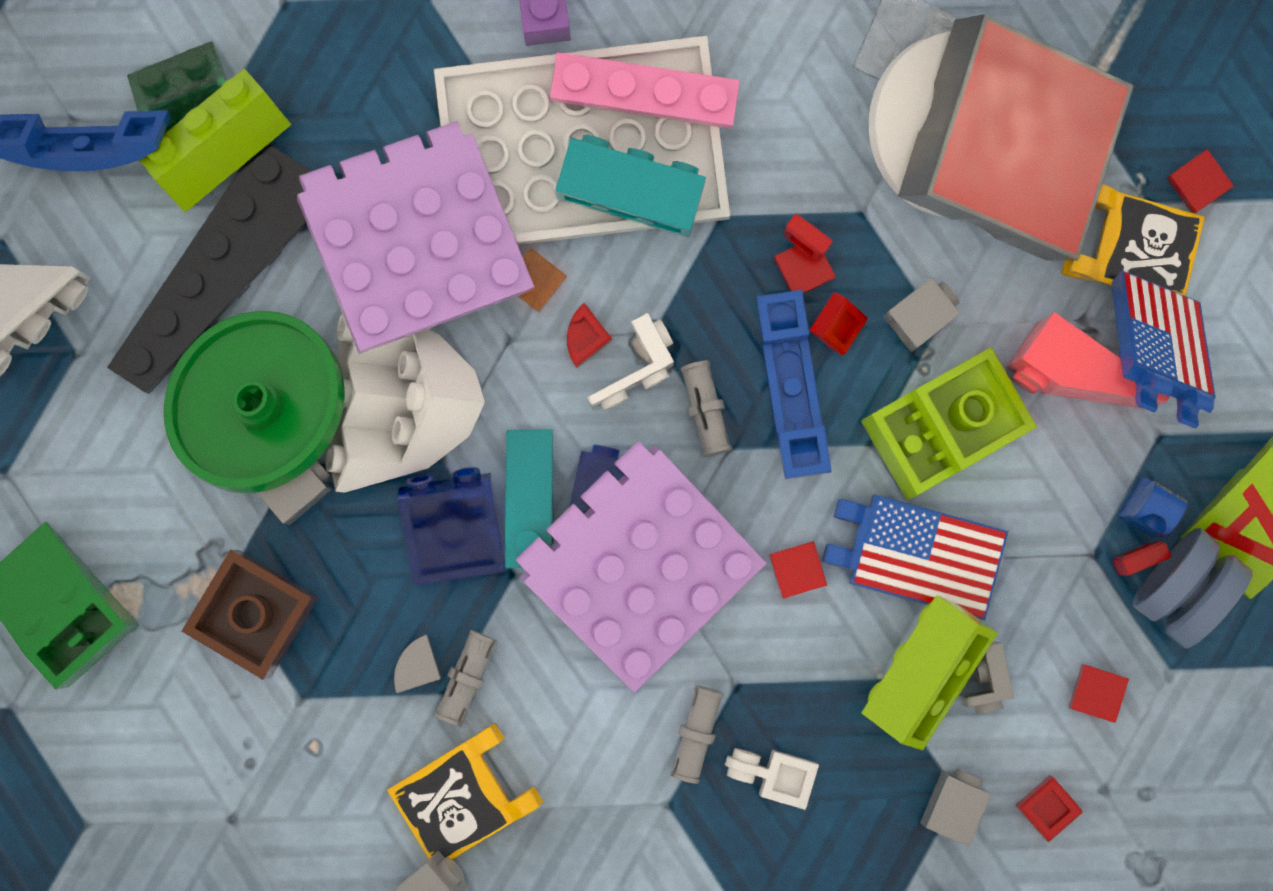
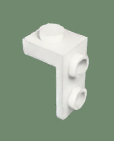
M646 313L631 321V327L651 364L587 397L592 409L601 405L604 411H607L629 399L626 393L627 390L641 383L646 390L670 377L667 369L673 367L674 361L666 347L673 344V341L661 319L653 323L649 314Z

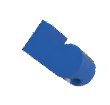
M1139 477L1117 517L1152 538L1166 537L1181 520L1187 508L1188 500L1156 481H1151L1146 477Z

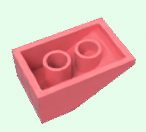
M1055 312L1036 323L1006 366L1007 369L1015 373L1012 380L1032 394L1039 390L1043 394L1141 408L1135 402V382L1123 378L1121 358ZM1159 393L1157 404L1167 402L1170 396Z

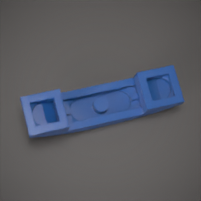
M168 110L124 111L118 126L45 127L39 114L0 115V159L29 167L57 171H96L115 168L138 161L157 150L171 117Z
M802 290L756 296L766 377L785 479L831 473L825 427L822 426L808 340L809 329Z

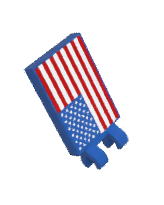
M1121 270L1111 283L1123 378L1135 382V402L1137 406L1155 413L1158 409L1157 396L1159 393L1168 397H1174L1177 399L1176 417L1178 422L1196 429L1199 426V410L1211 413L1214 409V399L1216 398L1201 303Z
M876 494L872 495L869 507L852 501L838 499L833 517L859 524L854 546L850 550L826 544L821 562L852 570L849 584L925 605L931 603L935 596L938 595L957 603L978 619L985 621L1009 531Z

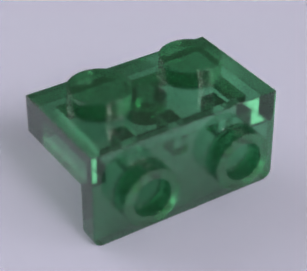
M212 41L127 75L137 111L168 110L171 118L164 134L181 121L189 111L198 107L227 81L219 54Z

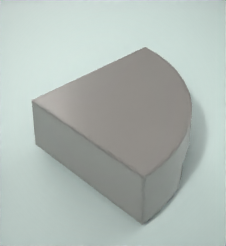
M428 634L413 641L399 657L394 674L396 693L442 678Z

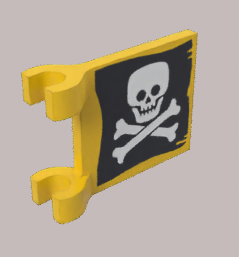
M1102 184L1095 209L1106 210L1095 259L1080 254L1078 260H1064L1061 274L1075 279L1094 281L1112 286L1111 282L1123 270L1186 296L1205 217L1127 195Z
M496 723L387 790L428 859L437 851L444 858L454 859L514 821L536 810L544 802L535 786L509 800L490 770L482 753L505 739Z

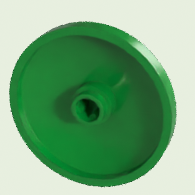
M254 311L232 316L201 334L184 352L172 372L165 393L163 416L170 446L180 462L190 472L218 489L235 493H256L282 486L309 469L331 443L339 426L344 407L345 386L343 373L339 361L329 344L303 321L287 314L272 311Z

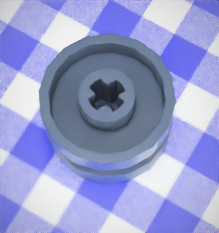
M1195 528L1169 550L1172 558L1158 563L1138 589L1132 604L1134 608L1150 621H1158L1167 617L1165 633L1183 648L1194 646L1215 629L1237 604L1253 576L1252 569L1235 555H1227L1217 560L1219 542L1202 528Z

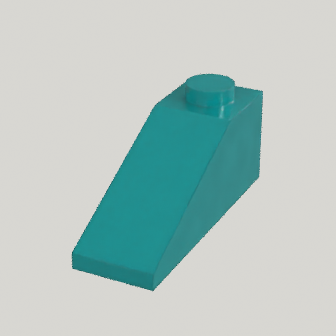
M553 429L507 430L505 568H522L515 559L538 537L549 547L554 544V538L546 530L554 523Z

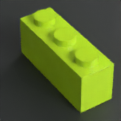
M244 68L233 78L227 80L221 88L198 107L189 111L181 121L163 135L158 149L140 159V162L161 188L186 213L292 124Z
M936 595L934 600L921 611L918 617V625L907 642H904L896 650L893 656V664L882 681L878 682L871 689L868 703L861 713L901 744L924 750L993 643L998 632L957 603Z

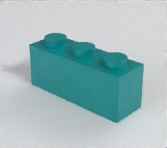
M583 135L582 140L571 137L555 189L556 199L688 238L690 237L706 181L705 176L698 175L699 168L680 161H673L671 166L653 161L655 157L653 154L636 148H628L627 153L609 149L610 143L608 141L591 135Z

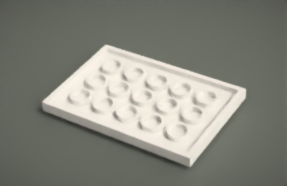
M707 36L567 53L712 76ZM556 54L434 69L440 125L444 126L457 121L464 136L473 133L517 245L654 229L651 226L556 199L555 189L570 139L572 137L582 140L583 135L602 138L610 143L609 149L627 153L628 148L649 152L655 156L654 162L671 166L673 161H680L699 168L698 175L705 176L706 181L693 224L730 219L719 127L550 101V92Z

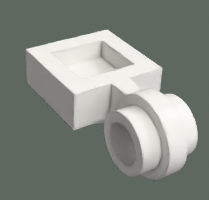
M734 748L733 755L727 756L725 766L729 767L727 771L728 777L753 784L755 776L762 777L763 781L759 791L761 797L806 810L819 764L773 749L767 767L759 765L760 755L743 749Z

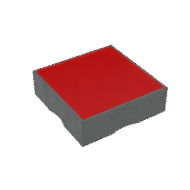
M986 14L955 19L934 82V93L930 111L917 135L898 197L951 220L966 221L987 231L995 239L1044 260H1078L1134 85Z

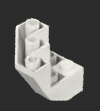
M0 264V376L6 371L11 362L12 356L9 353L14 345L28 349L32 343H39L50 328L51 321L48 318L53 311L66 316L70 309L75 310L81 305L88 293L86 284L91 277L72 266Z
M341 314L337 326V337L339 340L338 361L343 373L345 399L339 426L326 452L325 466L327 472L332 473L335 491L345 493L428 469L470 436L485 401L476 371L439 334L427 329L358 354L344 316Z

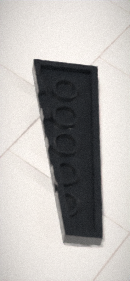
M270 144L248 160L228 186L107 368L143 392L150 394L173 370L188 347L201 334L218 322L220 315L236 298H240L248 290L250 283L267 265L270 266L281 254L280 251L298 232L301 233L307 227L297 201V194L304 192L299 176L311 171Z

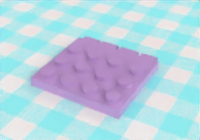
M457 121L427 131L426 137L430 146L428 149L424 148L419 135L383 146V153L387 161L385 164L381 165L375 150L340 161L339 167L343 175L342 179L337 180L331 165L299 176L304 192L297 194V201L358 354L525 294L534 288L473 133L464 136Z
M639 441L614 463L624 474L619 481L607 470L580 496L590 507L585 514L572 504L546 529L556 540L551 547L538 537L515 559L525 570L520 576L521 580L633 693L767 564L657 446L652 447L648 451Z

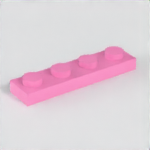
M557 52L550 101L732 129L740 80Z

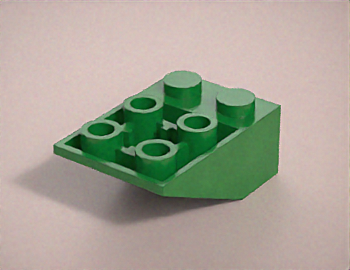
M44 522L0 562V621L22 653L55 690L73 685L139 625L48 522Z

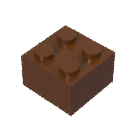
M230 549L181 632L260 679H267L273 676L319 597L241 550Z

